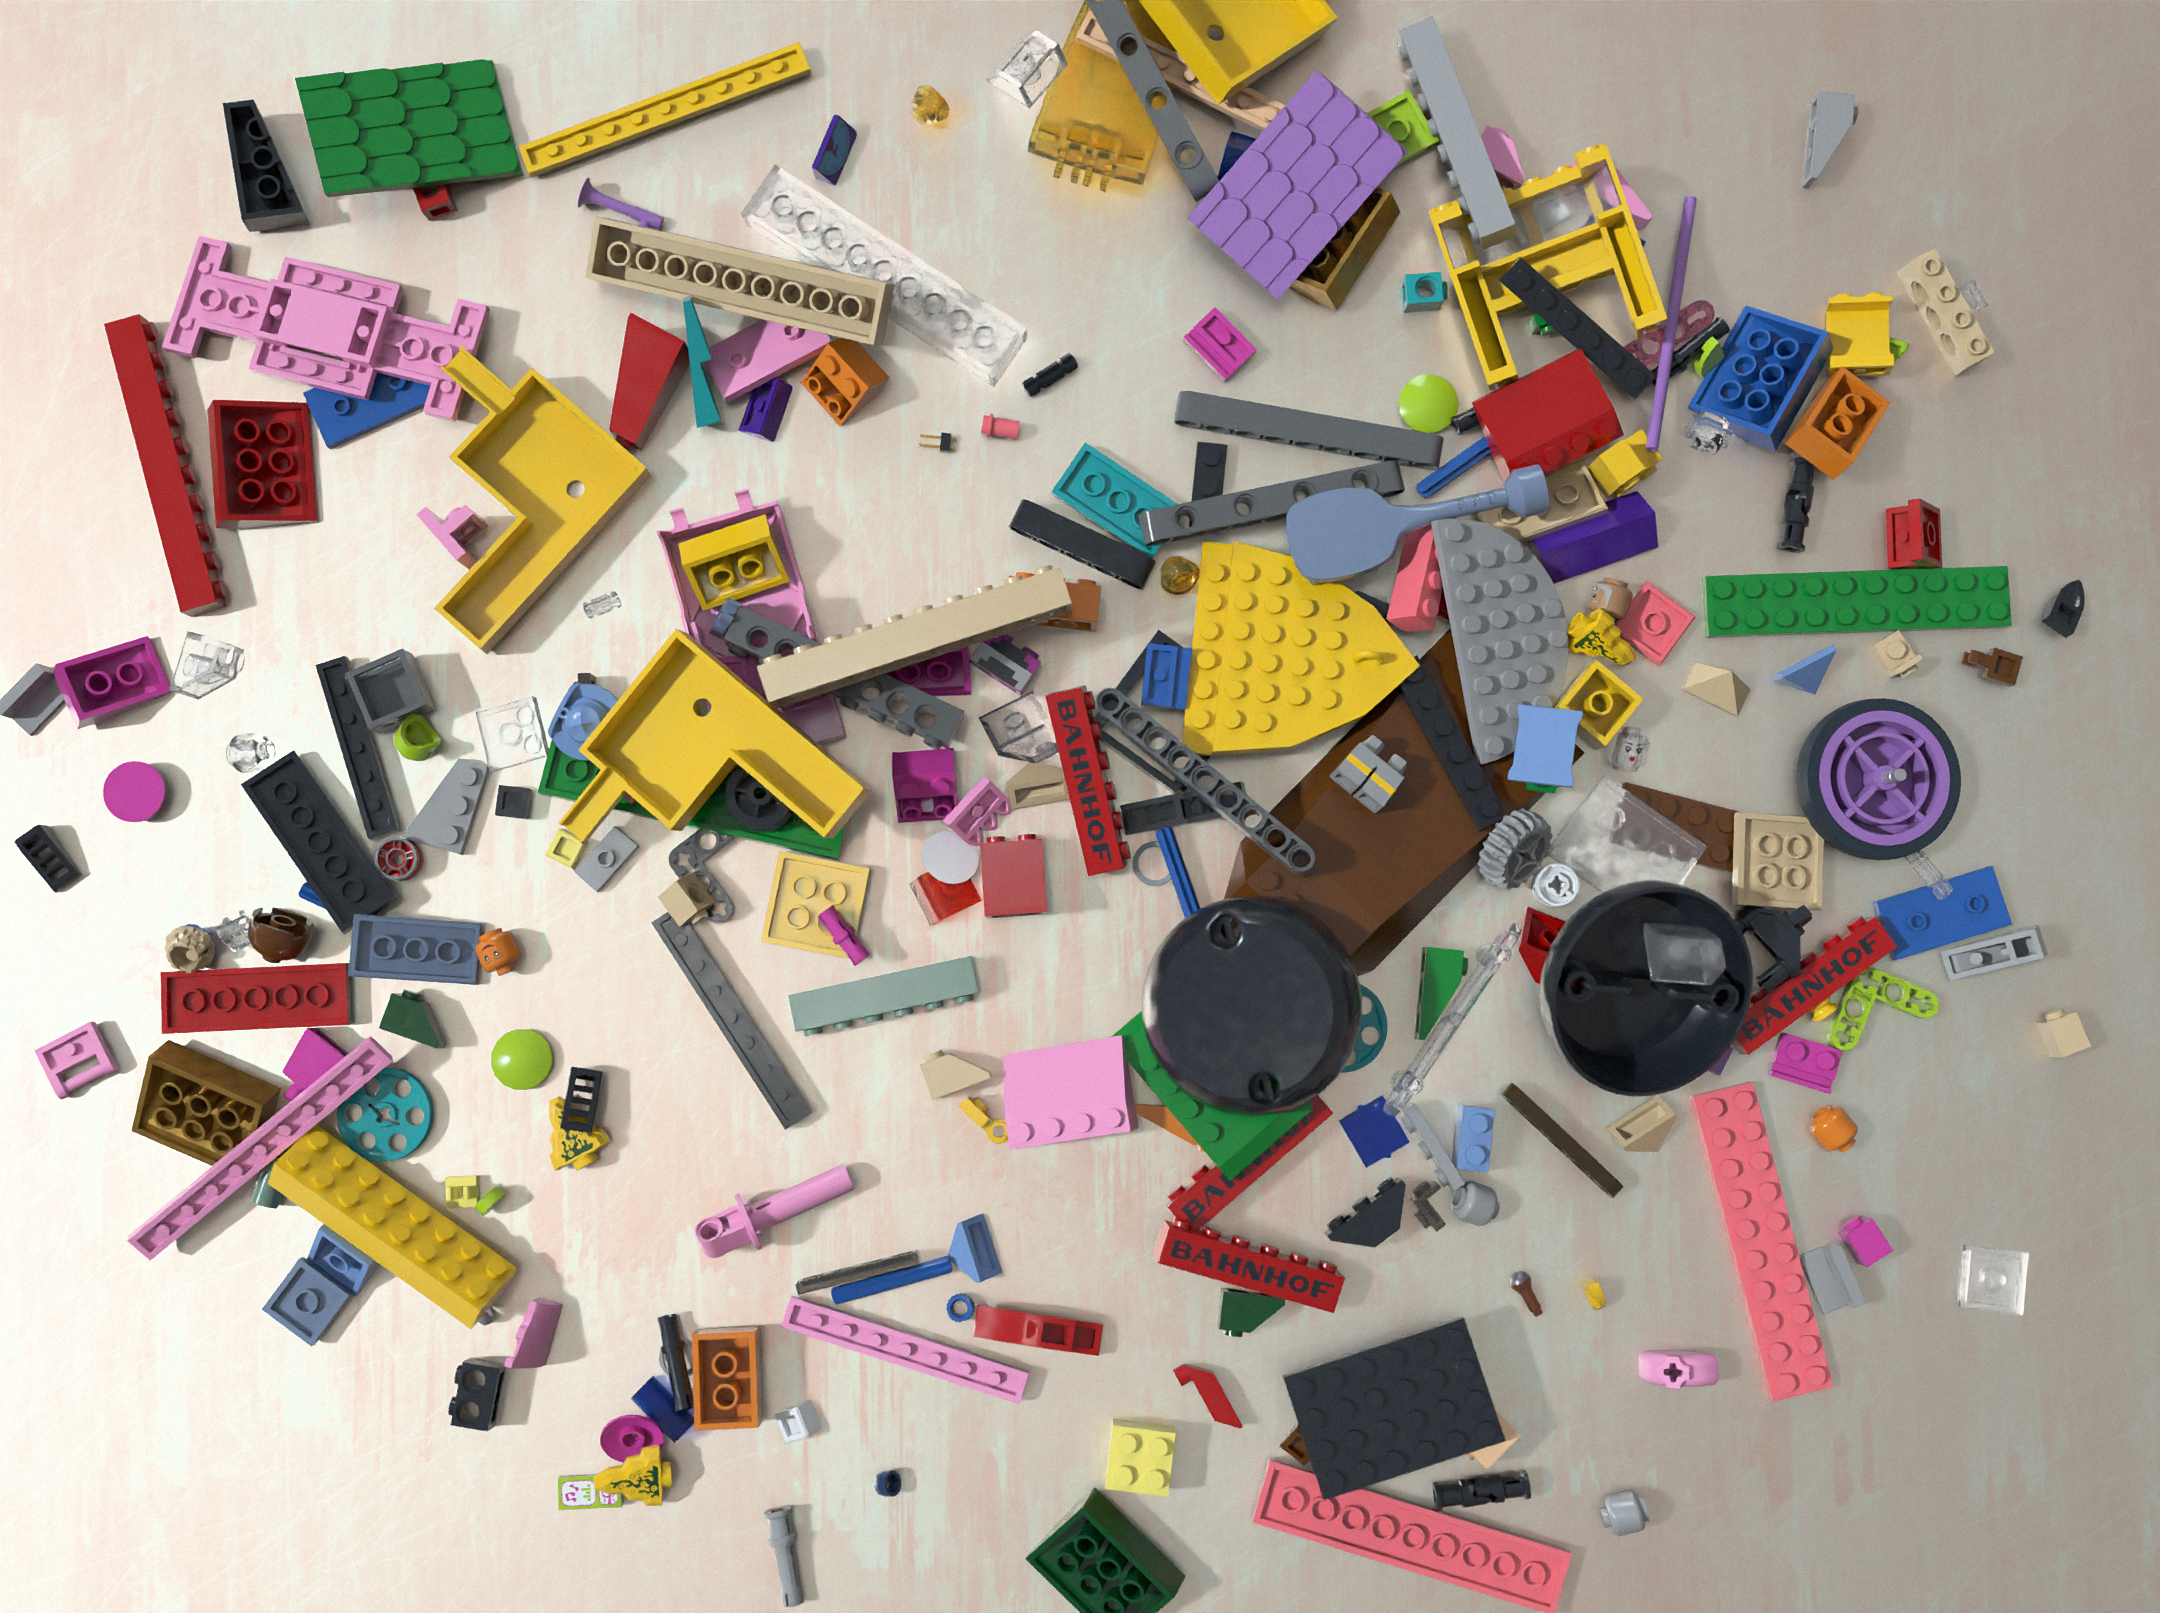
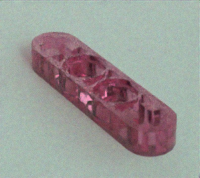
M1697 300L1680 310L1678 325L1682 329V336L1675 338L1674 348L1702 331L1713 321L1715 310L1708 301ZM1696 311L1705 312L1706 315L1704 316L1703 320L1699 318L1692 322L1689 326L1687 320H1689L1696 313ZM1658 324L1657 330L1644 333L1642 340L1637 342V339L1624 346V348L1632 355L1636 353L1637 359L1639 361L1642 360L1643 362L1641 363L1645 366L1660 358L1665 326L1661 328L1660 324ZM1653 340L1658 346L1657 353L1647 354L1642 348L1643 341Z

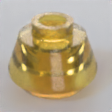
M922 85L917 88L911 102L913 108L911 111L912 116L921 125L925 123L933 125L947 119L949 116V106L939 92L929 85Z
M1184 556L1169 557L1160 569L1161 587L1168 594H1185L1196 586L1200 570L1195 563Z

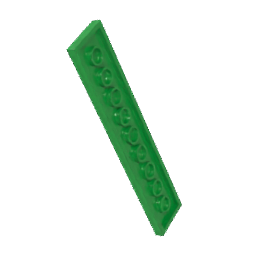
M2008 566L1720 575L1702 578L1706 638L1895 632L1897 630L2008 628L2012 626Z
M551 740L538 793L576 802L601 770L590 760H578L566 755ZM730 772L686 826L839 860L848 821L833 839L821 836L795 812L784 825L775 830L757 832L747 829L735 819L726 802V786L732 775ZM760 792L756 798L762 799L766 793ZM624 796L613 809V811L658 820L639 802L635 801L629 804Z

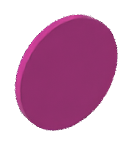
M140 761L125 762L114 768L107 776L103 787V799L107 809L116 818L126 822L137 823L152 818L162 808L166 798V784L161 773L152 765Z

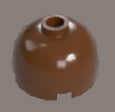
M264 907L253 910L248 927V939L254 950L262 955L265 961L280 963L281 961L291 960L300 956L307 949L313 935L314 924L312 923L308 926L306 924V917L290 910L275 907L272 908L271 913H262Z

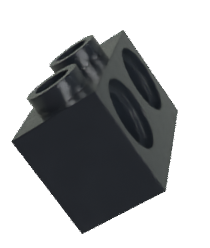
M470 1357L463 1361L462 1365H458L454 1378V1383L458 1384L456 1397H452L448 1409V1415L452 1416V1426L486 1432L495 1427L506 1372L505 1363ZM475 1370L484 1374L485 1383L483 1386L477 1385L474 1382L473 1372ZM468 1402H473L478 1406V1417H473L467 1412Z

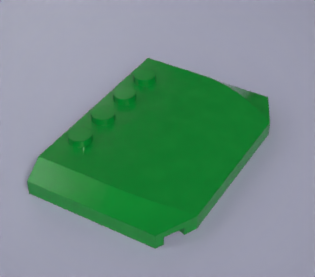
M1142 1011L1111 1036L1123 1035L1129 1064L1230 1182L1313 1111L1310 1100L1294 1109L1278 1114L1238 1116L1211 1109L1193 1100L1167 1077L1157 1063L1145 1034ZM1270 1076L1273 1092L1275 1094L1278 1088V1082L1274 1077Z

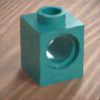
M1441 272L1405 274L1401 282L1403 313L1440 310L1444 300H1447V282H1442ZM1426 287L1430 289L1432 296H1421L1418 288Z

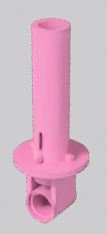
M844 1164L752 1205L748 1202L744 1205L738 1193L735 1195L736 1206L701 1220L695 1228V1235L704 1254L710 1258H719L750 1242L759 1250L762 1249L758 1236L762 1235L761 1231L853 1191L854 1187Z

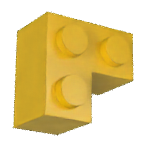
M1642 429L1626 440L1622 439L1599 455L1588 466L1595 483L1606 498L1614 493L1620 497L1634 487L1633 485L1641 479H1646L1658 470L1655 465L1663 457L1658 451L1650 452L1646 450L1647 435Z

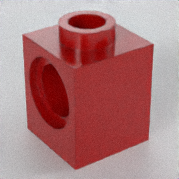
M448 184L413 188L421 212L429 221L458 211ZM438 187V191L434 196L427 197V193L431 188Z

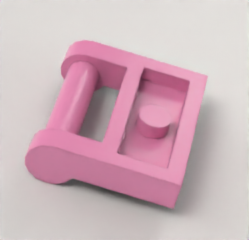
M90 1021L34 1050L56 1096L61 1100L71 1096L72 1091L106 1073L111 1075L119 1071V1064L115 1057L111 1055L95 1021ZM97 1056L99 1064L68 1080H64L61 1073Z

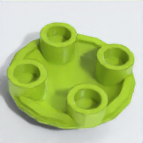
M1432 374L1419 375L1408 381L1400 392L1398 402L1400 414L1406 424L1410 426V429L1426 433L1439 432L1451 424L1450 418L1456 416L1459 406L1457 393L1452 385L1442 377Z
M515 1029L505 1033L496 1042L491 1052V1066L495 1077L503 1085L513 1090H528L538 1086L547 1078L548 1073L554 1066L549 1043L541 1034L532 1029Z

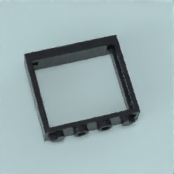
M1160 630L1156 632L1149 642L1182 647ZM1147 646L1115 688L1126 697L1144 674ZM1109 700L1106 702L1104 709L1107 711L1115 710L1119 705V701ZM1100 712L1096 714L1094 722L1099 721L1103 736L1099 740L1172 794H1176L1179 789L1182 792L1187 790V787L1178 779L1172 781L1103 731L1108 722L1101 716ZM1198 755L1199 757H1201V758H1202L1204 761H1206V762H1207V761L1209 760V758L1211 757V756Z

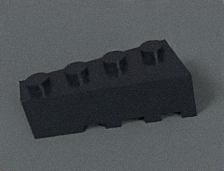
M254 99L223 103L241 220L248 231L255 232L310 224Z

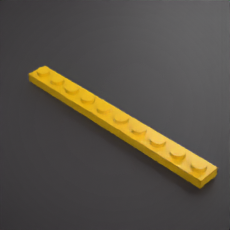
M800 42L523 144L519 146L528 173L532 178L811 74L810 67Z

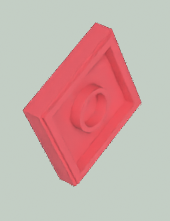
M1646 581L1631 600L1626 617L1620 620L1617 619L1614 625L1621 630L1620 637L1628 642L1633 649L1655 665L1660 666L1696 616Z

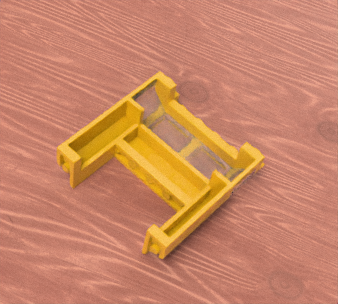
M1604 143L1575 153L1574 160L1576 166L1572 168L1570 165L1562 166L1553 171V175L1544 179L1534 177L1527 180L1524 186L1518 189H1503V194L1516 224L1518 236L1487 249H1482L1479 240L1473 242L1468 229V224L1472 223L1469 214L1463 216L1457 200L1429 210L1432 224L1490 390H1496L1494 385L1496 383L1500 388L1509 384L1510 381L1519 379L1498 320L1499 317L1528 307L1499 281L1519 256L1562 293L1614 274L1637 342L1643 339L1644 331L1650 333L1657 330L1658 323H1660L1661 328L1667 325L1668 318L1608 147Z

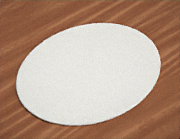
M945 830L933 834L923 847L922 858L927 871L941 882L949 884L965 882L978 869L979 853L976 846L967 844L954 831Z

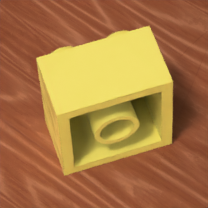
M1112 1419L1105 1489L1168 1497L1176 1437L1175 1427Z

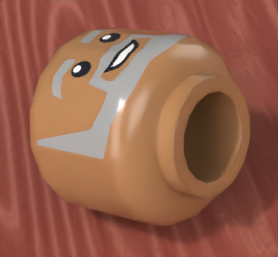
M1604 577L1603 581L1596 582L1588 602V609L1593 612L1601 608L1614 619H1624L1633 596L1632 591L1627 588L1628 583Z

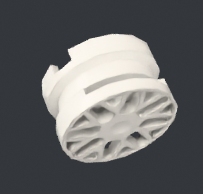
M1551 864L1542 867L1535 873L1531 889L1539 903L1547 907H1560L1569 904L1575 899L1579 890V881L1577 875L1570 867L1564 864Z

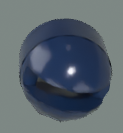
M891 1470L879 1473L874 1482L876 1492L884 1497L896 1496L901 1489V1478L898 1472Z

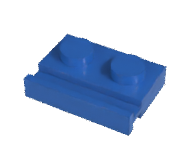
M1153 643L1147 644L1141 697L1142 706L1186 709L1192 648Z

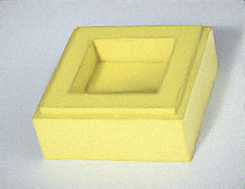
M559 828L545 856L575 870L588 842L580 843V839L575 835Z

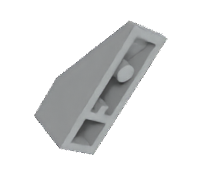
M1819 91L1811 100L1802 188L1808 189L1818 178L1850 127L1855 124L1858 116V106H1855L1854 94Z
M2039 925L2006 932L1940 951L1949 981L2044 959L2048 955Z

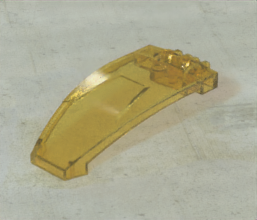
M1084 0L1055 66L1039 115L1036 117L1029 138L1028 152L1056 161L1053 175L1055 178L1060 179V176L1063 174L1064 164L1074 167L1071 172V182L1076 184L1081 170H1086L1083 179V186L1089 187V184L1092 182L1093 173L1103 175L1100 181V191L1106 192L1110 178L1143 185L1159 133L1120 62L1076 41V34L1088 11H1092L1087 1ZM1121 0L1140 35L1177 52L1139 0ZM1161 95L1156 96L1152 100V108L1162 109L1167 103V98Z

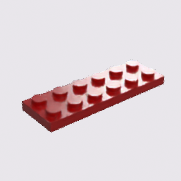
M349 963L197 970L188 974L186 971L160 972L161 1034L351 1025Z

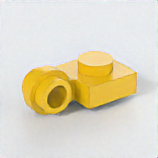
M967 1097L958 1106L980 1128L987 1132V1136L992 1142L1002 1144L1008 1140L1005 1120L1000 1118L992 1120L986 1114L990 1109L978 1097H975L973 1100ZM997 1125L1005 1129V1134L1001 1137H997L993 1133V1129Z

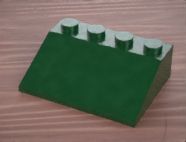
M1095 1487L1072 1507L1025 1558L1080 1613H1157L1175 1598L1185 1578V1575Z

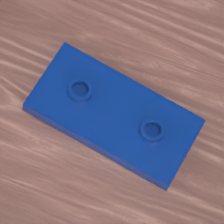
M377 373L368 401L318 388H312L303 392V395L326 446L331 449L423 408L430 386Z
M1993 866L1984 867L1873 902L1880 924L1897 946V948L1890 952L1892 960H1899L2012 925Z

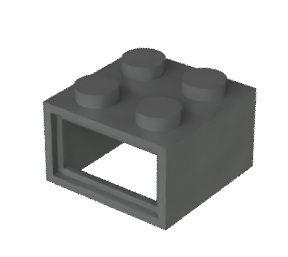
M403 648L345 673L369 730L379 734L401 725L405 718L410 715H424L436 709L413 654Z

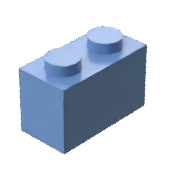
M1457 1105L1452 1163L1455 1168L1481 1172L1489 1171L1494 1109Z

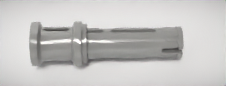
M787 1505L766 1510L764 1518L768 1519L771 1534V1537L768 1539L769 1545L774 1548L784 1607H794L804 1603L794 1551L797 1535L792 1531L790 1519L792 1507Z

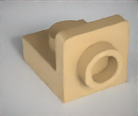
M1899 630L1869 647L1889 678L1898 674L1902 678L1919 669L1916 663L1924 659L1921 653L1915 656Z

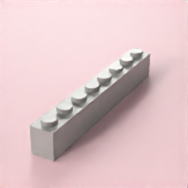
M1432 16L1399 30L1402 42L1398 43L1397 46L1403 61L1409 60L1411 68L1407 69L1410 81L1413 87L1419 85L1421 93L1417 95L1422 111L1428 110L1432 118L1427 120L1432 137L1439 136L1441 145L1437 146L1442 162H1449L1451 171L1447 172L1453 190L1459 188L1462 197L1457 198L1463 216L1469 214L1472 223L1468 224V229L1473 242L1479 240L1484 250L1518 236L1515 221L1434 17Z

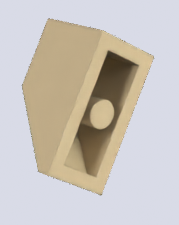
M942 1050L924 1056L926 1063L920 1065L932 1100L992 1078L990 1071L951 1053L944 1056Z

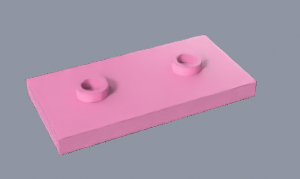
M762 319L709 347L711 359L704 362L724 400L728 403L821 354L831 340L824 333Z

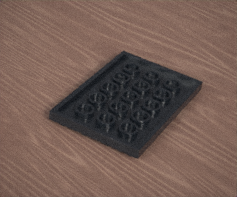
M1463 1316L1282 1375L1323 1500L1506 1441Z

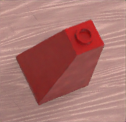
M630 313L627 319L609 431L625 449L630 451L634 447L641 451L688 370L690 360L685 341L633 313Z

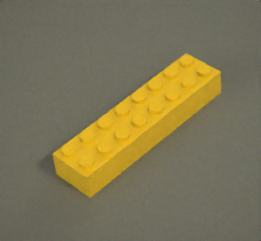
M317 1124L307 1131L273 1165L267 1184L470 1329L476 1325L508 1288L517 1270V1267Z

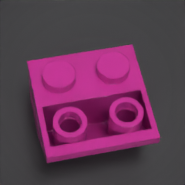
M954 748L892 752V779L898 823L944 820L958 805Z

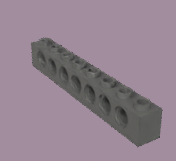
M741 606L724 637V641L729 647V652L745 659L746 655L757 659V665L764 664L763 659L781 654L785 649H795L807 644H811L812 648L823 645ZM757 636L768 638L767 644L761 648L752 646V641ZM887 674L821 694V696L826 698L831 694L841 699L839 703L851 710L856 711L858 707L869 712L867 716L876 722L884 724L886 720L896 725L895 729L904 735L912 737L914 733L924 738L923 742L926 745L940 750L941 746L949 749L964 718V710ZM873 687L879 690V696L874 700H867L862 696L867 688ZM898 700L904 701L908 705L907 709L902 713H895L890 709L893 702ZM929 713L936 720L931 726H922L918 722L919 717Z

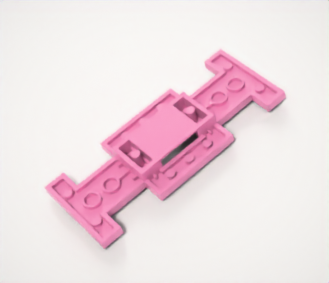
M203 236L198 237L162 348L167 352L196 358L204 331H209L257 343L249 369L253 373L367 401L369 400L377 373L429 385L430 390L423 412L428 416L452 422L456 421L465 390L445 374L440 367H445L459 353L460 346L476 357L490 312L487 305L458 299L450 326H445L396 314L404 290L400 284L289 257L284 258L278 280L270 279V282H264L224 272L232 247L227 242ZM287 345L338 356L344 361L287 348Z

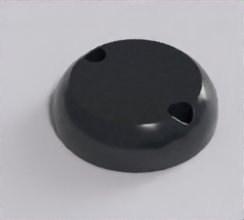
M1643 880L1614 887L1594 897L1570 916L1559 930L1549 948L1540 982V1010L1548 1038L1555 1050L1572 1070L1603 1090L1625 1096H1652L1678 1089L1707 1072L1720 1060L1738 1035L1751 1001L1753 968L1750 951L1743 933L1730 914L1718 903L1697 890L1661 880Z
M1240 896L1223 899L1196 910L1179 922L1165 937L1158 947L1145 977L1142 994V1018L1145 1034L1157 1063L1167 1077L1181 1091L1193 1100L1223 1113L1238 1116H1265L1288 1111L1310 1101L1323 1092L1337 1078L1350 1058L1358 1038L1362 1018V995L1354 964L1346 948L1321 920L1310 912L1279 899L1262 896ZM1231 921L1236 922L1239 926V934L1236 939ZM1270 1076L1274 1077L1278 1082V1088L1275 1094L1273 1092Z

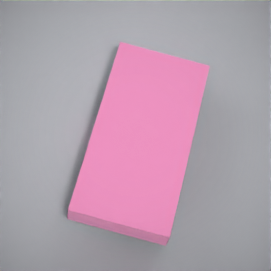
M748 489L734 492L739 505L738 511L688 524L683 507L669 511L674 523V529L656 532L668 563L686 633L716 658L736 656L728 651L729 647L724 641L727 630L720 638L709 633L722 605L703 611L682 566L678 544L766 514L790 582L735 601L739 602L741 607L820 643L783 512L778 501L753 507ZM757 636L752 641V646L761 648L767 644L768 638ZM785 649L781 652L782 658L794 654L793 649ZM763 687V698L767 700L765 690ZM831 694L828 698L818 695L777 709L819 745L847 738L836 698ZM705 699L708 711L710 713L711 704L707 699ZM736 764L731 771L736 770L740 765Z

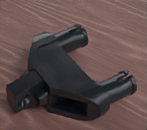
M1804 904L1791 914L1787 911L1781 913L1779 910L1756 906H1743L1735 911L1734 921L1738 924L1743 935L1746 932L1748 934L1751 933L1776 961L1772 967L1755 978L1760 988L1764 986L1763 991L1766 994H1769L1771 990L1787 978H1796L1801 974L1800 936L1805 933L1802 927L1812 920V913Z

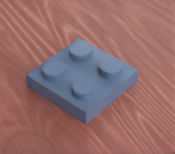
M301 1257L261 1310L312 1347L318 1342L353 1293L306 1258Z

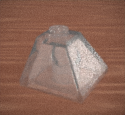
M1033 691L979 717L998 756L1036 764L1058 753L1052 724Z

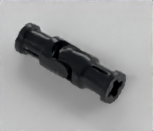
M1798 457L1790 460V465L1793 468L1790 483L1786 486L1785 511L1781 517V524L1783 525L1781 542L1777 543V549L1790 553L1805 551L1803 539L1805 528L1809 526L1810 521L1807 515L1810 512L1815 487L1812 486L1814 469L1817 468L1805 458Z
M1521 1470L1519 1474L1501 1476L1498 1473L1492 1474L1488 1478H1461L1456 1483L1441 1485L1438 1482H1432L1433 1499L1437 1511H1442L1443 1507L1457 1505L1467 1508L1490 1502L1504 1503L1505 1499L1516 1497L1531 1499L1530 1481L1526 1470ZM1470 1485H1473V1496L1468 1488Z

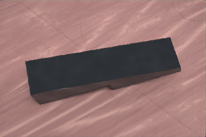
M1244 782L1233 783L1246 794ZM1192 791L1120 805L1125 835L1223 818V816ZM1233 795L1225 796L1221 801V805L1225 808H1231L1236 805L1238 799Z

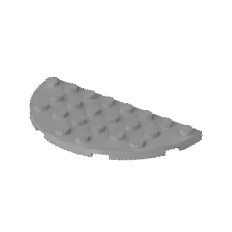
M1452 518L1431 521L1474 754L1479 764H1485L1515 751L1519 726L1518 704L1554 708L1564 684L1568 664L1569 642L1566 617L1560 597L1550 576L1537 558L1518 540L1494 526L1478 521Z

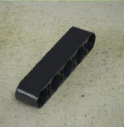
M1026 499L1021 500L1009 525L1011 530L1140 590L1144 589L1156 564V561L1151 557Z

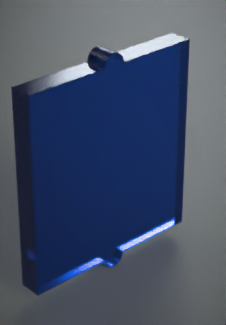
M1383 1095L1364 1106L1358 1105L1357 1110L1338 1120L1365 1168L1384 1157L1390 1158L1392 1152L1410 1143Z

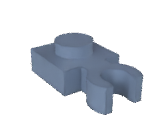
M731 598L726 599L709 633L720 638L726 630L728 631L740 603Z

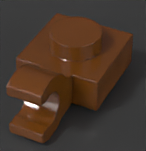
M1994 647L1989 649L1988 655L1976 650H1971L1970 653L1964 652L1961 664L1968 667L1983 669L1981 678L2011 687L2016 684L2023 656Z

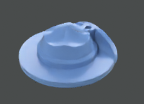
M575 683L571 685L550 723L548 735L566 755L578 760H589L578 750L616 704L618 699L607 689L595 684Z

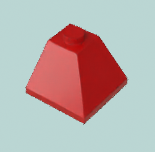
M1527 907L1518 951L1533 980L1540 984L1546 955L1554 938L1566 922Z

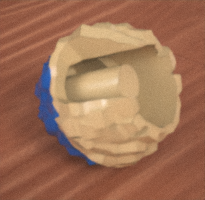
M186 924L185 926L182 925L174 928L171 933L167 934L164 947L170 966L179 971H186L187 974L209 967L216 952L213 934L208 932V929L205 927L201 928L196 924Z

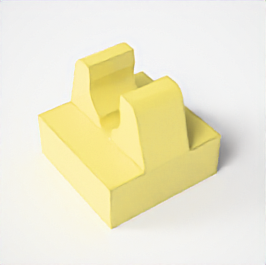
M479 1175L445 1177L446 1209L476 1207L475 1205L480 1200Z

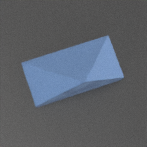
M1834 645L1829 646L1771 677L1776 683L1815 695L1837 649Z
M982 1213L957 1223L948 1253L950 1260L976 1283L1001 1274L1002 1270L984 1214Z

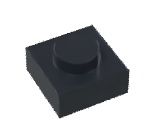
M499 785L495 815L528 820L532 789Z

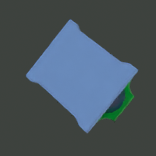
M1518 704L1519 726L1513 766L1509 770L1508 780L1525 782L1529 791L1555 793L1559 786L1573 788L1572 764L1577 728L1582 721L1583 711Z

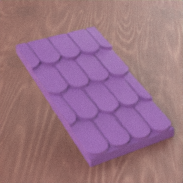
M1316 70L1187 219L1278 300L1407 154L1408 150L1324 74Z

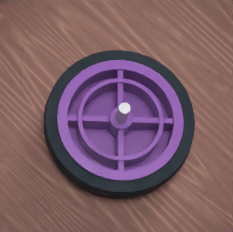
M1864 699L1836 709L1824 717L1812 729L1802 746L1798 758L1796 786L1798 798L1805 816L1817 834L1828 844L1845 854L1857 858L1893 860L1924 849L1935 841L1947 828L1959 802L1961 771L1951 740L1942 727L1923 710L1894 699Z

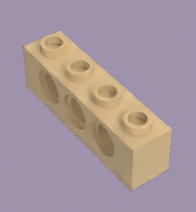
M1936 248L1909 261L1896 272L1955 376L1980 364L1995 353Z

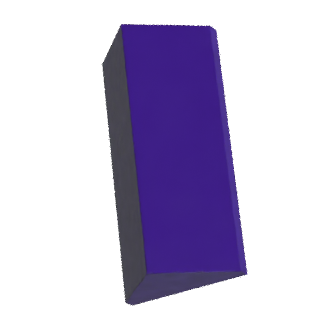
M1638 491L1606 501L1605 503L1608 507L1607 514L1527 541L1531 553L1542 564L1553 584L1658 548L1655 511Z

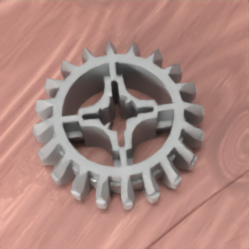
M1523 808L1519 811L1514 810L1510 816L1505 815L1500 824L1496 823L1495 829L1489 832L1488 839L1483 842L1484 849L1479 852L1481 858L1478 861L1480 873L1484 875V878L1489 883L1501 889L1510 890L1518 888L1521 882L1526 883L1531 875H1535L1537 868L1542 866L1543 859L1548 856L1546 852L1551 848L1550 840L1553 836L1550 833L1551 826L1539 814Z

